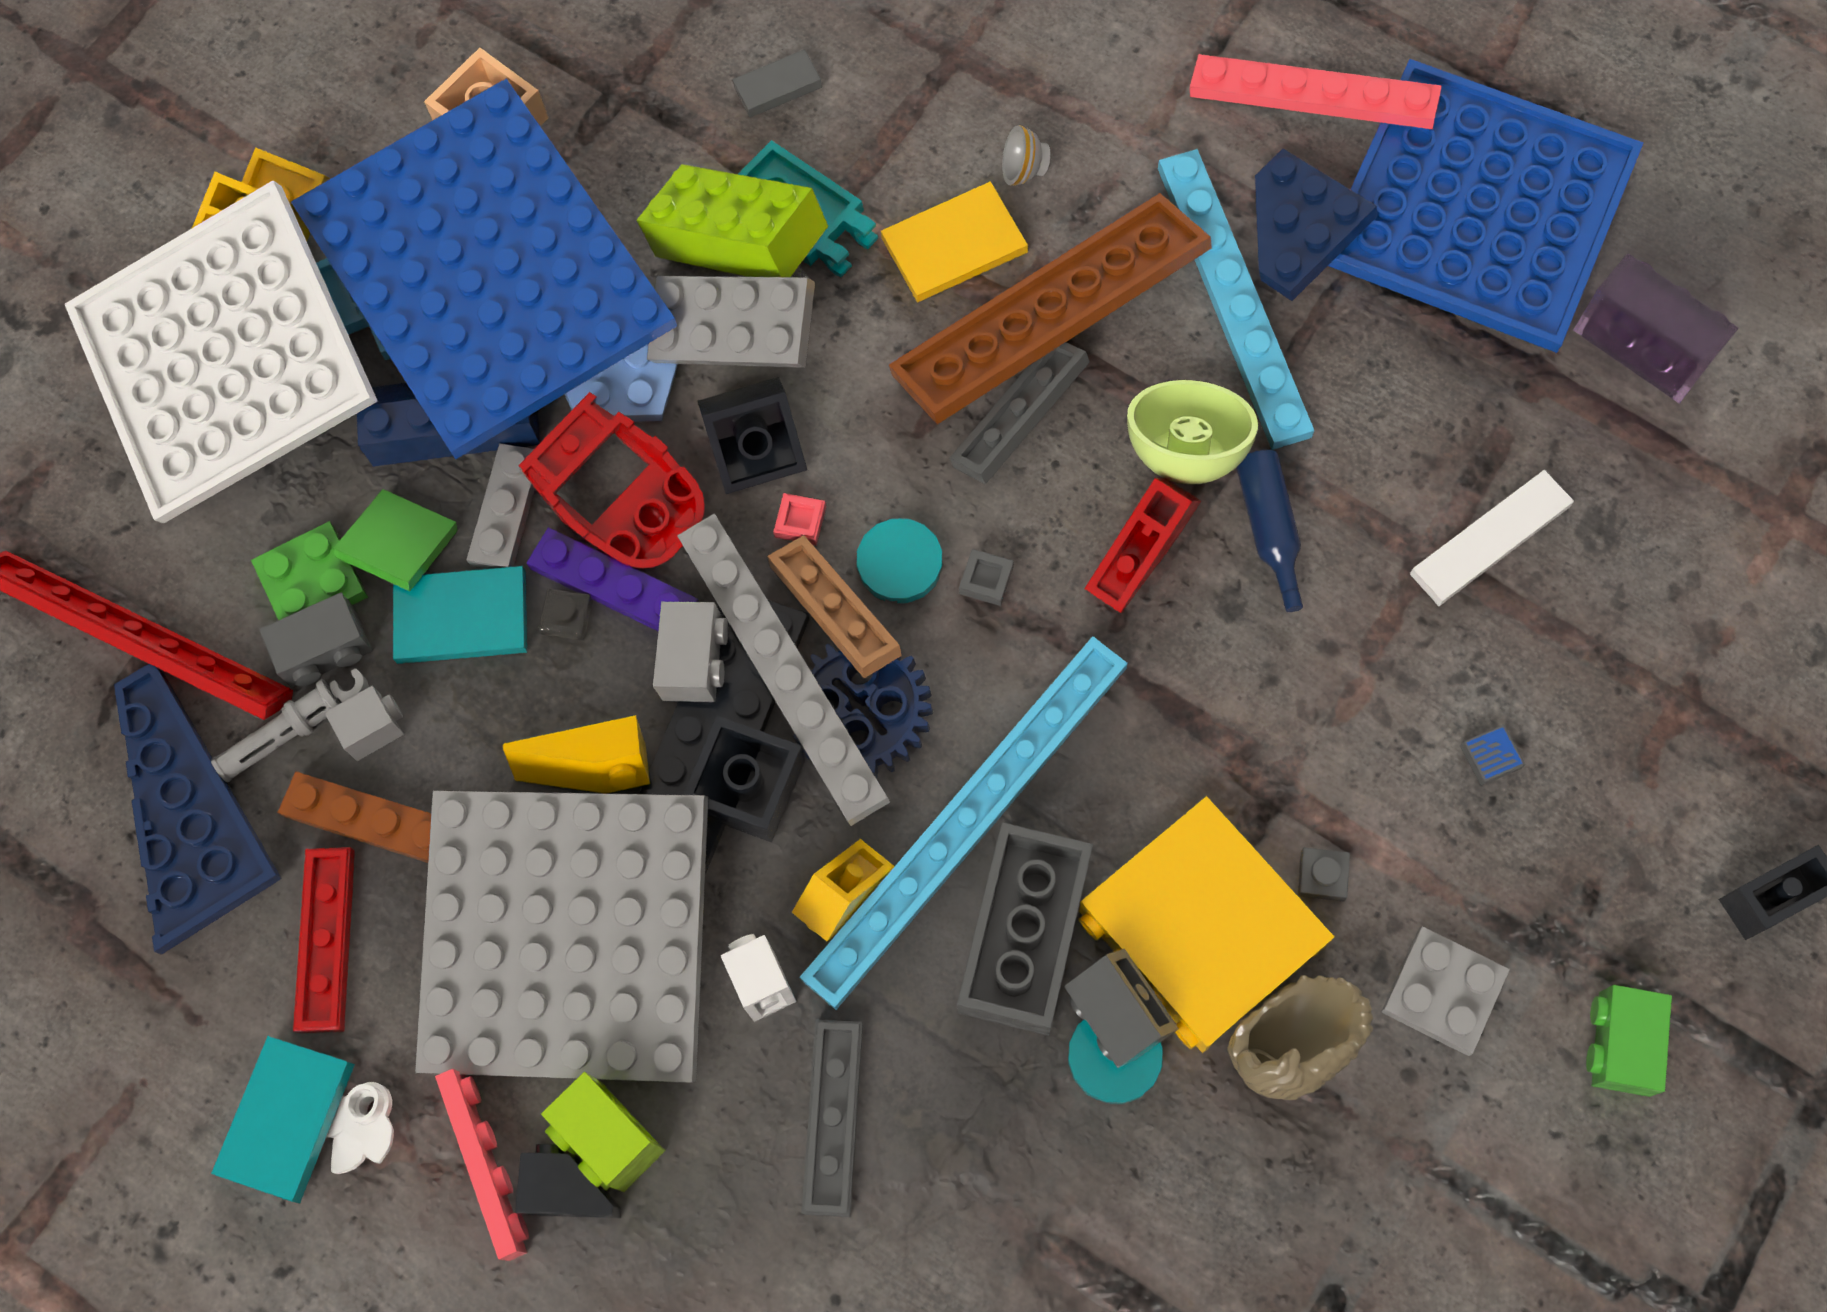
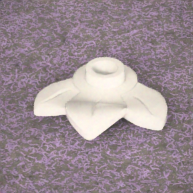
M367 1082L354 1087L347 1096H342L327 1137L334 1138L331 1157L332 1173L341 1174L354 1170L364 1162L366 1157L380 1164L390 1151L394 1137V1129L388 1118L392 1109V1097L385 1086L376 1082ZM374 1101L373 1107L368 1113V1106Z

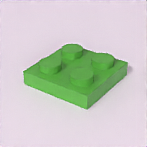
M330 521L251 560L278 620L341 592L352 605L368 598L354 566L335 557L333 548L341 539Z

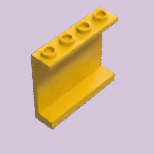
M1207 796L1086 896L1079 906V912L1083 915L1079 918V922L1087 933L1096 941L1102 937L1113 952L1122 949L1127 951L1171 1018L1176 1022L1179 1029L1175 1031V1034L1189 1049L1196 1046L1202 1054L1303 964L1324 949L1334 938L1333 934Z

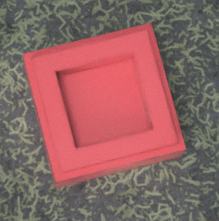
M783 493L773 531L775 538L794 541L804 535L812 545L817 546L826 510V502L824 500Z

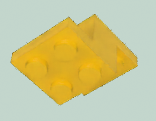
M255 147L242 182L214 172L192 228L267 183L275 181L282 186L307 242L310 231L291 201L328 181L330 178Z

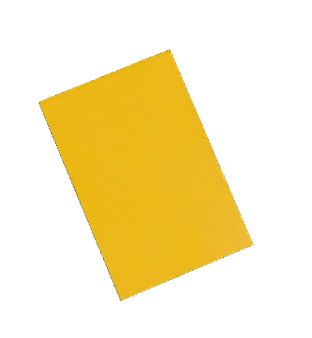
M991 181L881 230V239L917 303L1028 253V244Z

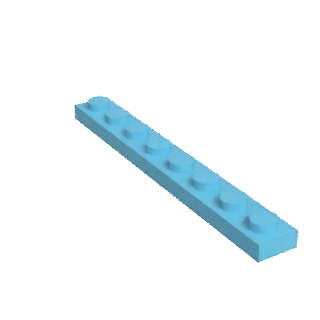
M1198 149L1159 160L1158 171L1171 203L1211 237L1212 249L1194 260L1271 449H1277L1312 438L1314 428Z

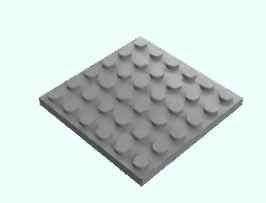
M433 791L415 1073L441 1074L450 1069H455L464 1075L578 1078L585 1071L596 1079L696 1082L708 797L703 795Z

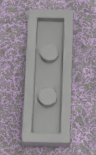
M499 443L466 559L470 566L484 569L514 567L535 491L534 486L522 473L518 465L534 449Z

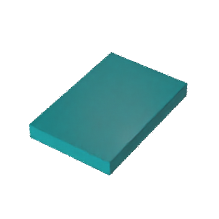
M523 566L427 574L419 579L411 591L393 584V660L397 664L527 653L526 571Z
M267 1036L211 1174L291 1202L301 1203L355 1064Z

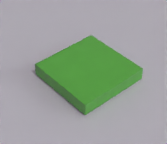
M382 489L333 549L336 558L411 591L458 531L456 521Z

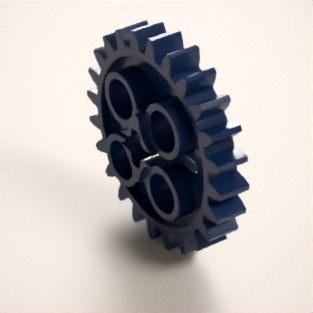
M829 643L826 644L828 657L821 659L819 656L812 654L810 657L815 667L810 671L827 699L839 702L835 712L849 735L859 730L869 733L867 740L861 745L856 746L875 778L878 776V766L882 764L890 772H894L895 767L892 759L898 756L902 760L909 762L910 758L906 747L910 745L921 748L922 743L916 732H929L930 730L928 722L921 718L933 714L932 705L923 702L932 696L929 686H920L926 680L923 670L913 671L916 663L912 655L903 660L899 657L874 672L871 679L865 684H854L851 681L854 675L858 673L857 669L841 651L836 652ZM835 680L841 681L861 706L867 705L871 717L887 730L886 735H880L859 709L853 710L848 697L837 687L833 686ZM890 701H897L902 704L900 711L894 715L887 716L880 713L884 704ZM794 734L793 737L796 743L802 745L796 734ZM804 749V750H803V753L805 754L806 758L809 760L810 758H809L808 754L806 753V751H805V749Z

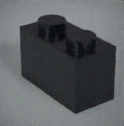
M1818 844L1718 900L1743 938L1747 940L1827 897V856Z

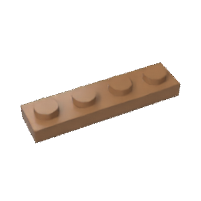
M804 535L767 556L770 568L863 678L902 656L898 642Z

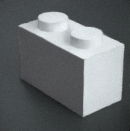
M750 934L729 944L730 951L722 954L721 958L743 1008L754 1022L796 1002L778 959L765 935L756 938L754 934Z

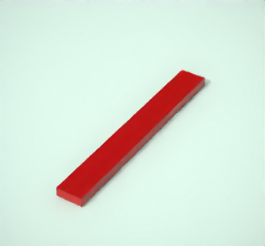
M8 551L0 553V591L263 720L280 711L287 701H292L293 690L19 556Z

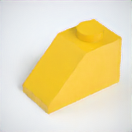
M859 839L813 874L792 913L804 922L810 930L828 941L840 931L895 866L863 840Z

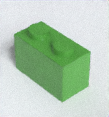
M1612 985L1599 992V996L1594 997L1591 1005L1590 1020L1591 1024L1596 1025L1595 1044H1590L1586 1058L1587 1071L1592 1073L1591 1086L1647 1097L1665 1092L1672 995Z

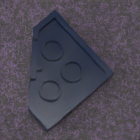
M1282 149L1255 175L1258 263L1261 281L1293 301L1378 217L1377 206L1292 153Z

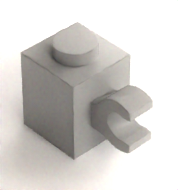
M353 669L351 674L355 678V685L351 690L343 691L342 687L335 680L330 682L332 693L342 703L324 713L343 749L356 761H359L404 735L397 720L403 717V714L390 694L383 697L373 686L369 687L367 679L357 669Z

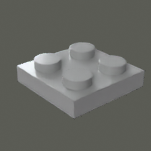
M1422 926L1418 929L1381 1012L1470 1056L1474 1053L1510 969Z

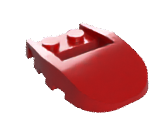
M589 392L518 466L560 520L599 550L620 563L635 569H648L659 566L674 557L683 547L677 535L702 521L705 509L703 493L696 480L684 466L680 467L667 451L668 447L660 439L645 433L634 425L633 420L621 412H618L615 416L597 405V396ZM614 433L648 466L591 525L565 502L557 492Z

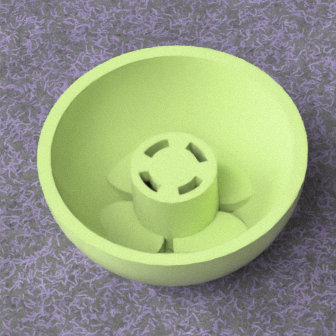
M1193 380L1168 381L1146 388L1131 401L1127 414L1129 437L1139 458L1157 475L1182 484H1202L1227 475L1245 459L1251 450L1258 430L1257 416L1253 408L1242 397L1224 387Z

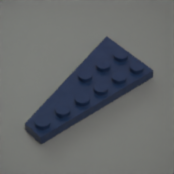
M147 664L114 684L121 734L125 736L128 761H125L127 775L132 779L134 799L131 801L141 867L145 868L149 895H146L147 908L153 918L155 935L152 936L154 952L162 955L282 878L227 782L220 777L213 767L211 754L161 669Z

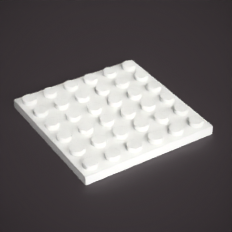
M275 181L267 183L65 303V307L153 519L161 523H166L378 402L282 186Z

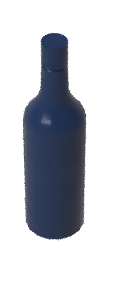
M1273 450L1255 451L1247 454L1236 469L1257 554L1275 572L1286 612H1296L1303 608L1294 569L1296 558L1301 549V542L1278 453Z

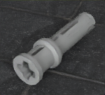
M320 679L316 682L315 689L295 702L289 700L284 703L280 715L250 733L217 757H213L211 763L224 781L230 782L232 778L265 758L295 736L303 737L312 734L313 727L327 718L324 712L337 706L341 701L332 693L328 683L324 679Z

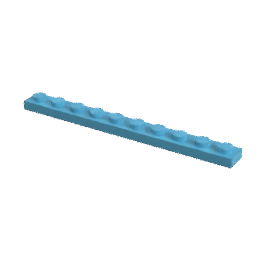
M1092 636L800 976L801 981L837 1010L1127 669L1128 663Z

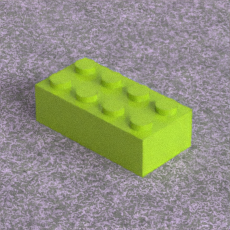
M683 164L672 174V177L636 220L655 257L746 277H791L828 228L815 193L810 187Z

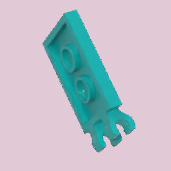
M772 140L738 173V175L813 189L828 228L803 261L809 266L820 258L831 272L842 277L852 267V264L845 260L849 252L834 241L845 230L865 249H869L878 239V235L872 232L876 227V223L869 217L861 214L864 211L862 200Z

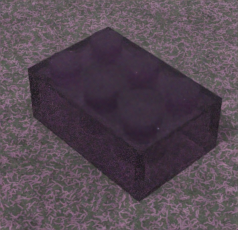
M1627 254L1597 289L1573 331L1680 404L1739 328L1729 322L1722 313L1710 309L1692 297L1685 288L1674 285L1655 272L1648 263L1639 261L1630 254Z

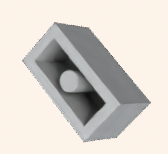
M661 602L653 688L662 701L715 702L716 688L722 687L724 683L723 660H719L720 645L727 644L728 621L726 618H722L714 602Z

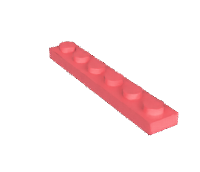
M1198 54L1190 84V97L1433 130L1442 86Z

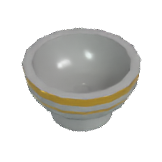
M1017 125L1010 131L1005 143L1002 171L1004 180L1008 185H1021L1029 182L1035 175H1045L1050 163V147L1047 143L1040 142L1038 136L1027 127Z

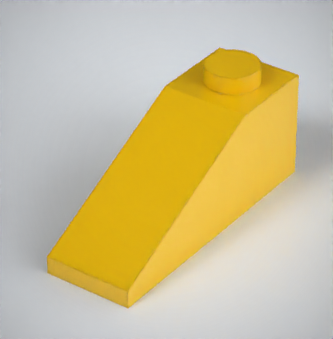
M636 715L503 744V751L515 781L605 794L650 784L646 744Z

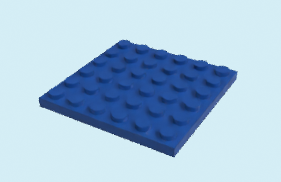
M1409 59L1400 80L1442 86L1433 130L1380 123L1350 189L1375 204L1378 217L1328 266L1557 353L1567 334L1643 142Z

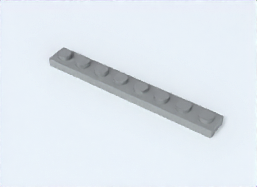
M715 513L677 535L850 826L890 803Z

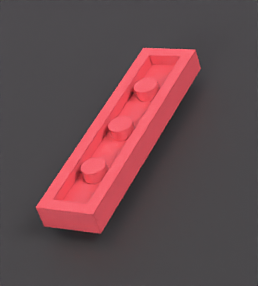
M450 1069L436 1075L435 1078L499 1260L511 1261L527 1253L524 1241L529 1239L528 1229L522 1215L513 1213L507 1195L513 1193L512 1184L504 1166L497 1167L492 1149L497 1147V1142L488 1121L481 1122L476 1107L477 1104L481 1103L478 1087L471 1076L466 1078L459 1071Z

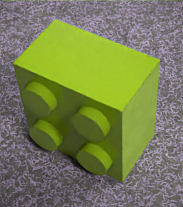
M585 1071L541 1113L550 1124L545 1133L564 1152L568 1150L574 1156L578 1154L583 1160L577 1166L578 1169L597 1188L601 1186L606 1191L611 1187L625 1192L666 1151L602 1082Z

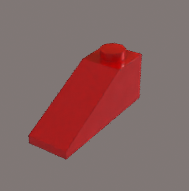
M1154 478L1084 589L1122 613L1177 540L1201 503V500L1170 480Z

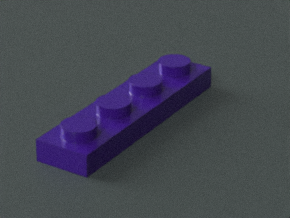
M549 527L526 563L530 570L656 631H659L661 602H699L697 598L637 569L622 564L614 558Z

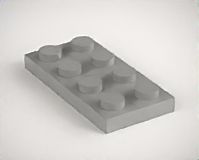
M657 276L655 290L675 317L677 327L649 343L647 360L654 363L805 368L815 282L809 278Z

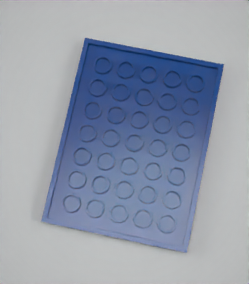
M507 78L291 201L455 459L677 327L675 317Z

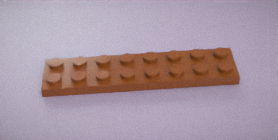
M1159 193L889 364L891 374L933 421L939 424L1212 249L1211 237Z

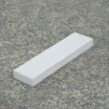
M1543 470L1415 566L1410 575L1434 602L1440 606L1570 508L1574 500Z

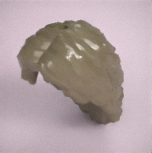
M1301 975L1298 981L1280 988L1277 994H1272L1264 1001L1263 1006L1253 1010L1246 1018L1240 1021L1227 1047L1234 1068L1250 1089L1267 1098L1296 1100L1302 1095L1313 1093L1349 1065L1351 1060L1357 1057L1360 1048L1367 1042L1366 1039L1373 1032V1026L1371 1025L1373 1015L1371 1013L1370 1001L1362 996V992L1357 986L1347 982L1344 978L1335 979L1333 977L1317 976L1312 979L1308 978L1307 975Z

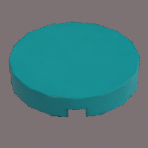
M889 519L876 524L863 536L857 549V572L862 584L874 597L883 601L886 599L896 601L897 603H910L921 599L936 586L942 571V549L938 539L924 524L914 520Z
M1083 1020L1077 1025L1069 1042L1068 1064L1074 1081L1086 1095L1105 1103L1125 1104L1141 1098L1153 1087L1162 1069L1163 1048L1160 1042L1137 1060L1117 1068L1115 1063L1101 1052L1097 1044L1096 1034L1088 1022Z

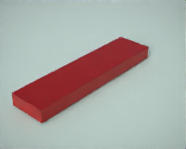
M351 847L305 849L293 1031L296 1033L344 1032L355 860V850Z

